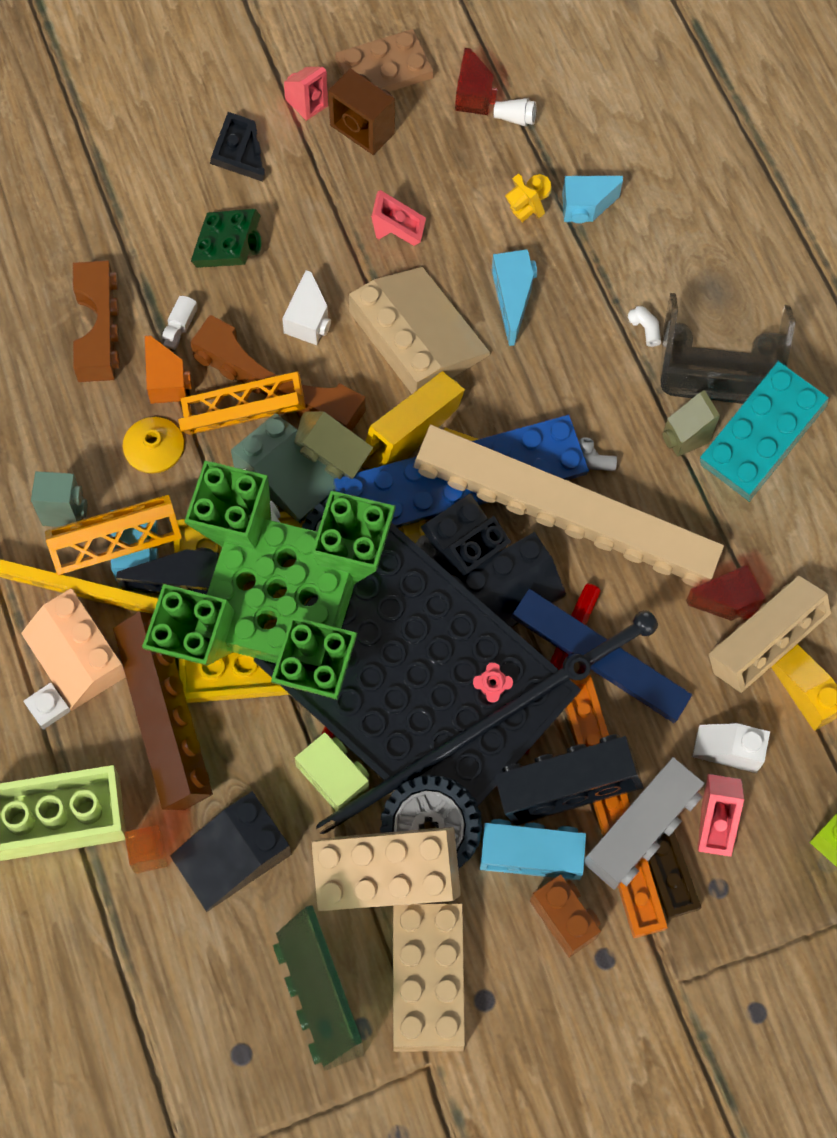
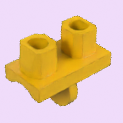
M518 173L512 178L515 187L505 195V198L511 205L510 209L513 214L523 223L533 213L538 218L545 214L540 200H544L550 195L552 184L548 177L538 174L532 176L525 185L523 177Z

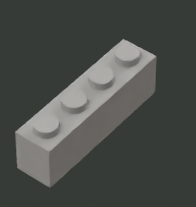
M672 757L587 855L584 864L612 889L615 890L621 882L627 886L639 872L635 867L642 858L649 861L661 845L656 841L661 835L665 833L670 836L682 822L678 818L679 814L685 808L691 812L703 796L698 792L705 783Z

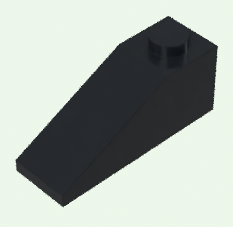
M203 547L196 550L186 549L118 571L116 579L120 589L127 591L160 594L163 584L207 595L219 559V553Z

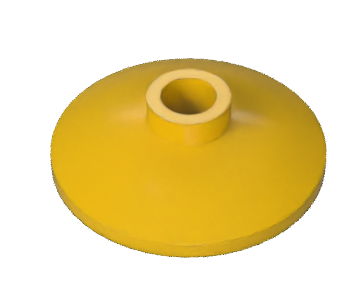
M148 417L137 421L128 429L123 439V452L126 460L133 468L144 473H160L172 468L180 460L184 451V438L180 429L170 420L161 417ZM150 438H157V441L154 443L147 442Z

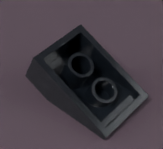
M251 791L219 813L172 853L170 857L206 912H208L292 854L290 845L256 795Z

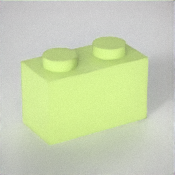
M323 733L295 757V763L300 772L331 807L338 811L369 790V780L367 779L369 774L358 761L354 764L345 755L348 752L346 747L337 737L331 739L326 733Z

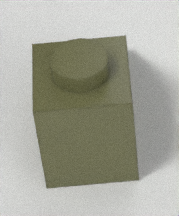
M706 391L697 394L667 418L662 434L667 447L674 450L677 457L710 443L720 415Z

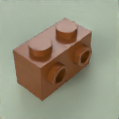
M560 874L535 891L531 896L530 903L570 958L598 938L601 933L598 927L601 923L591 908L585 909L578 898L581 895L575 884L570 879L565 881Z

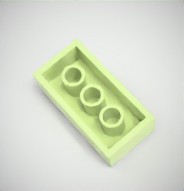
M114 765L0 783V861L127 840L120 776Z

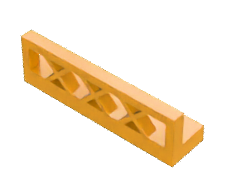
M288 373L180 398L184 418L178 419L180 431L192 435L268 418L275 413L281 415L306 409L300 373ZM293 381L295 393L282 396L275 394L282 383ZM274 385L271 390L265 388L267 386ZM261 388L268 393L264 400L251 403L246 401L254 389ZM244 392L242 397L238 396L237 393ZM232 395L239 400L236 406L225 409L217 408L224 396ZM215 399L212 404L207 400ZM203 402L210 407L206 413L192 416L190 404Z
M169 495L45 531L46 543L57 575L182 538ZM169 517L173 532L158 535L150 531L156 520ZM148 523L145 528L140 526L142 524ZM134 528L142 532L137 543L129 545L119 540L125 529ZM117 532L116 535H115V537L109 535V534H112V533ZM147 535L150 536V537H152V538H150V539L145 540V538L147 537ZM98 537L111 542L107 551L100 554L88 549L92 540ZM85 542L83 546L79 545L78 543ZM116 544L121 546L120 548L114 549ZM70 546L80 551L75 561L61 565L57 553L58 549ZM84 554H87V555L90 556V557L83 558Z

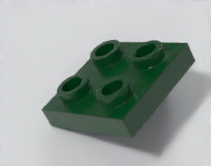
M256 209L208 212L191 262L196 268L245 265L248 256L258 255L261 251L262 239L257 230L261 215Z

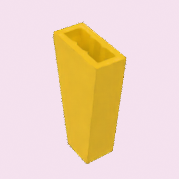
M443 371L370 426L365 442L371 445L373 449L362 464V467L365 470L407 459L423 443L430 424L439 428L458 409L465 389Z

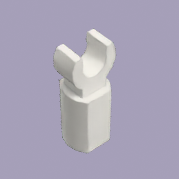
M179 296L167 320L168 326H166L162 334V338L166 339L163 344L165 347L173 350L177 348L181 334L187 331L198 309L195 300L186 296Z

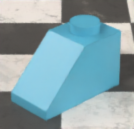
M565 176L562 191L564 222H593L620 197L623 176Z

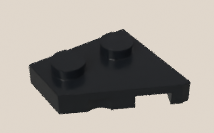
M228 112L214 147L210 164L263 182L265 170L262 167L261 149L257 141L255 121Z

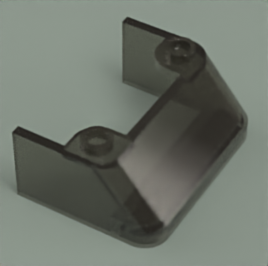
M676 293L669 294L663 331L660 384L666 394L676 397L694 398L700 392L706 391L712 401L744 404L778 361L787 367L796 324L791 306L784 305L779 333L766 332L758 335L752 343L751 353L692 347L693 334L691 329L686 324L677 322L679 309Z

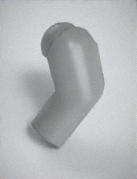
M583 437L578 440L589 469L616 471L617 456L599 455L594 449L593 440Z

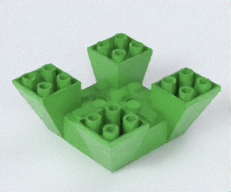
M204 461L184 522L220 545L222 550L207 595L163 584L142 648L207 666L233 652L276 663L271 679L272 683L338 700L357 637L356 632L341 629L354 585L377 571L396 507L386 503L330 491L318 532L271 521L269 477L267 475ZM296 559V562L291 567H283L287 560ZM256 581L253 588L243 590L246 583ZM279 589H287L285 595L281 598H273L275 592ZM318 597L314 605L304 606L308 598ZM271 619L277 620L273 628L264 629L267 621Z

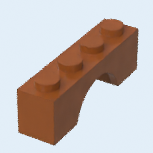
M109 261L73 263V290L77 303L90 308L97 314L94 327L85 336L73 341V368L78 382L115 380V369L120 367L119 352L114 350V342H119L118 324H114V316H119L118 299L113 298V290H118L117 272H112Z

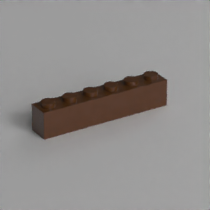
M139 611L115 626L113 631L162 810H186L213 795L209 782L210 779L205 768L201 746L197 740L192 715L188 708L175 657L142 648L153 613Z

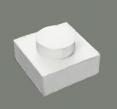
M49 683L23 701L43 730L70 712L69 707L52 683Z

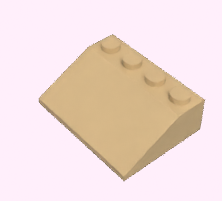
M423 267L374 279L349 294V313L411 394L442 371L450 378H453L490 355L489 350Z

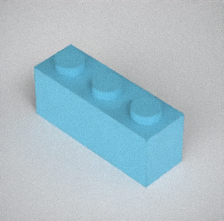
M491 820V823L484 824L480 870L556 878L561 874L564 879L580 881L584 871L586 833H578L577 828L561 826L558 827V830L544 829L545 826L539 823H526L524 827L512 826L508 820Z

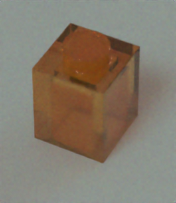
M158 825L124 832L129 865L135 874L168 867L164 837Z

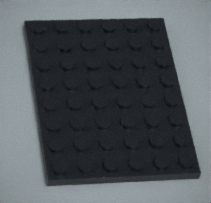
M391 523L377 571L354 585L341 629L356 632L357 637L338 700L284 685L280 686L385 781L559 670ZM313 596L304 606L314 605L318 597ZM255 658L253 660L254 663L272 678L276 663ZM489 663H497L500 666V671L505 676H510L513 680L511 689L504 690L499 700L494 703L487 701L486 695L482 693L481 689H476L473 686L474 677L481 676L486 671ZM569 679L416 777L437 775L453 779L470 792V795L475 798L478 807L497 786L495 774L502 773V768L508 765L517 764L581 692V689ZM491 680L490 684L494 686L496 684V681ZM429 817V822L436 828H439L438 822H432L433 818Z

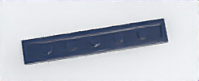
M530 589L511 616L512 619L568 655H584L608 640ZM621 648L616 649L591 665L592 671L672 723L679 719L692 697L691 693Z

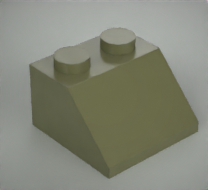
M324 411L304 412L294 443L302 448L300 453L312 462L319 460L326 465L324 470L332 477L341 479L343 476L353 479L373 449L371 445Z

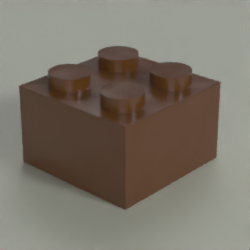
M351 68L328 90L330 126L374 156L395 134V98L390 92L380 89L365 75L358 74Z

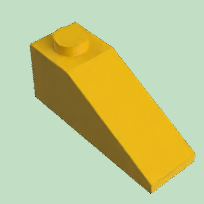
M796 644L771 668L809 725L816 731L837 719V684L812 657Z

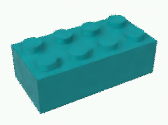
M778 361L701 455V466L750 502L825 410L829 397Z

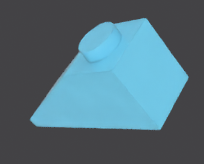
M528 249L493 254L491 271L509 346H513L516 343L532 290L533 278H537L535 260L530 261Z

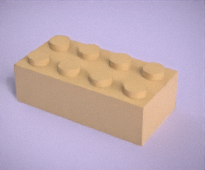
M454 827L328 837L311 842L318 911L454 901L461 896Z
M462 904L393 905V1052L463 1051L465 1035Z

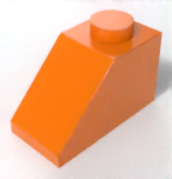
M151 335L145 336L146 382L150 403L180 402V398L187 397L186 389H192L190 371H185L183 360Z

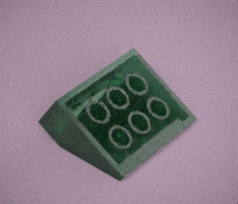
M313 905L307 906L276 932L279 943L274 944L273 948L279 965L287 964L290 976L284 979L290 996L292 998L298 995L302 1009L296 1011L302 1030L310 1029L314 1042L308 1044L314 1064L322 1063L324 1071L364 1056L363 1042Z

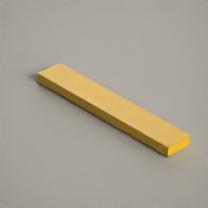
M0 559V578L64 593L72 588L77 597L136 612L154 613L158 598L74 577L57 575V573Z

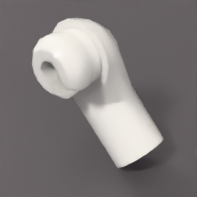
M637 306L635 309L630 310L628 313L629 322L635 326L641 323L645 328L647 346L655 347L660 345L661 335L658 319L643 306Z

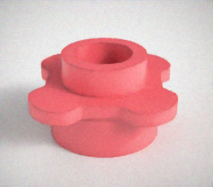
M489 663L486 671L481 676H475L473 679V686L476 689H481L482 693L486 695L487 701L492 703L497 702L504 690L511 689L513 685L512 678L505 676L500 671V666L497 663ZM491 680L496 681V684L494 686L490 684Z

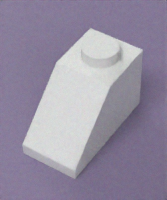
M306 270L282 318L284 334L317 345L321 335H327L331 319L328 318L327 304L312 273Z
M738 723L699 725L692 757L757 773L765 762L770 731Z

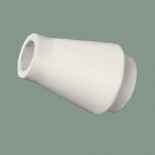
M529 98L502 102L496 101L494 105V118L527 127L528 124H534L536 101H530Z

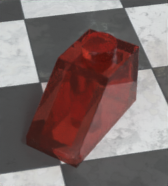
M470 48L464 49L456 90L455 111L488 116L490 104L495 105L498 88L493 87L494 75Z
M746 565L692 588L686 602L690 607L732 621L739 617H742L743 620L751 618L759 611L765 596L749 567Z

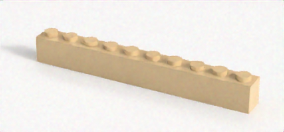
M431 424L413 466L419 469L418 472L427 478H441L448 481V485L460 491L470 490L477 493V497L489 503L496 501L506 505V508L515 514L523 515L526 513L536 518L535 520L544 526L553 527L555 525L565 529V533L573 538L582 539L584 537L594 541V545L606 551L613 549L624 554V558L635 563H641L642 561L650 564L656 572L670 575L672 573L681 577L682 581L690 586H705L712 580L724 547L720 543Z

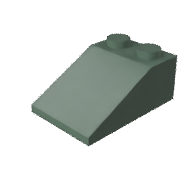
M275 413L231 449L233 465L235 468L267 475L269 477L270 500L301 523L306 519L309 512L314 510L316 505L325 502V499H328L330 491L336 492L333 484L336 478L324 470L326 465L319 460L312 462L300 453L302 448L294 443L297 429Z

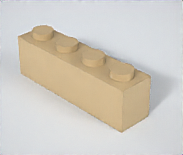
M800 576L795 578L790 584L785 585L768 603L763 604L745 623L740 624L728 638L713 648L709 653L713 673L742 693L831 614L828 594Z

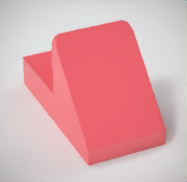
M378 191L371 216L376 238L381 239L389 233H393L413 246L420 243L426 217L385 192Z

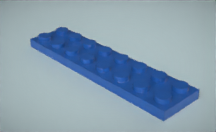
M569 415L472 441L564 480L581 477L589 472ZM416 457L358 472L353 479L343 476L341 479L336 478L333 481L336 492L357 495L360 498L394 505L396 509L391 523L397 528L434 518L470 493L478 505L488 503L478 498L475 492L467 489L460 491L449 486L448 481L441 478L431 479L421 475L418 472L419 469L413 467Z

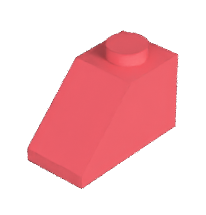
M305 67L299 72L291 74L284 81L285 100L306 121L328 107L327 72L324 67Z
M708 774L702 800L698 852L732 856L744 803L741 779Z

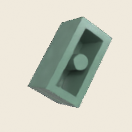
M35 471L31 502L42 526L60 527L81 521V517H86L87 499H83L82 486H78L74 474Z

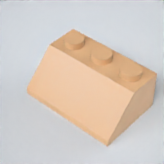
M72 588L44 604L21 633L71 711L126 677L121 662Z

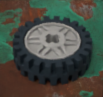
M428 775L407 781L391 794V797L384 805V812L381 813L380 820L382 821V826L380 827V833L425 829L424 823L429 821V817L433 818L432 822H438L439 828L454 827L458 869L472 857L481 839L482 816L475 798L470 795V792L465 787L447 777Z

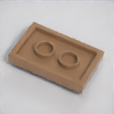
M413 29L335 53V60L342 75L351 68L358 74L365 75L380 89H385L388 92L433 78V69Z

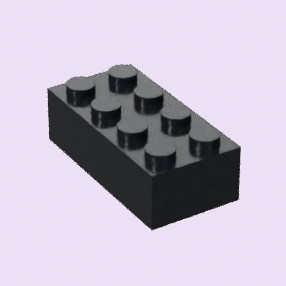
M618 734L609 735L599 740L600 743L587 747L586 744H579L568 748L567 753L554 757V754H545L535 758V763L526 766L517 763L502 768V773L495 774V779L505 815L517 826L643 789L634 753L626 736L619 737Z

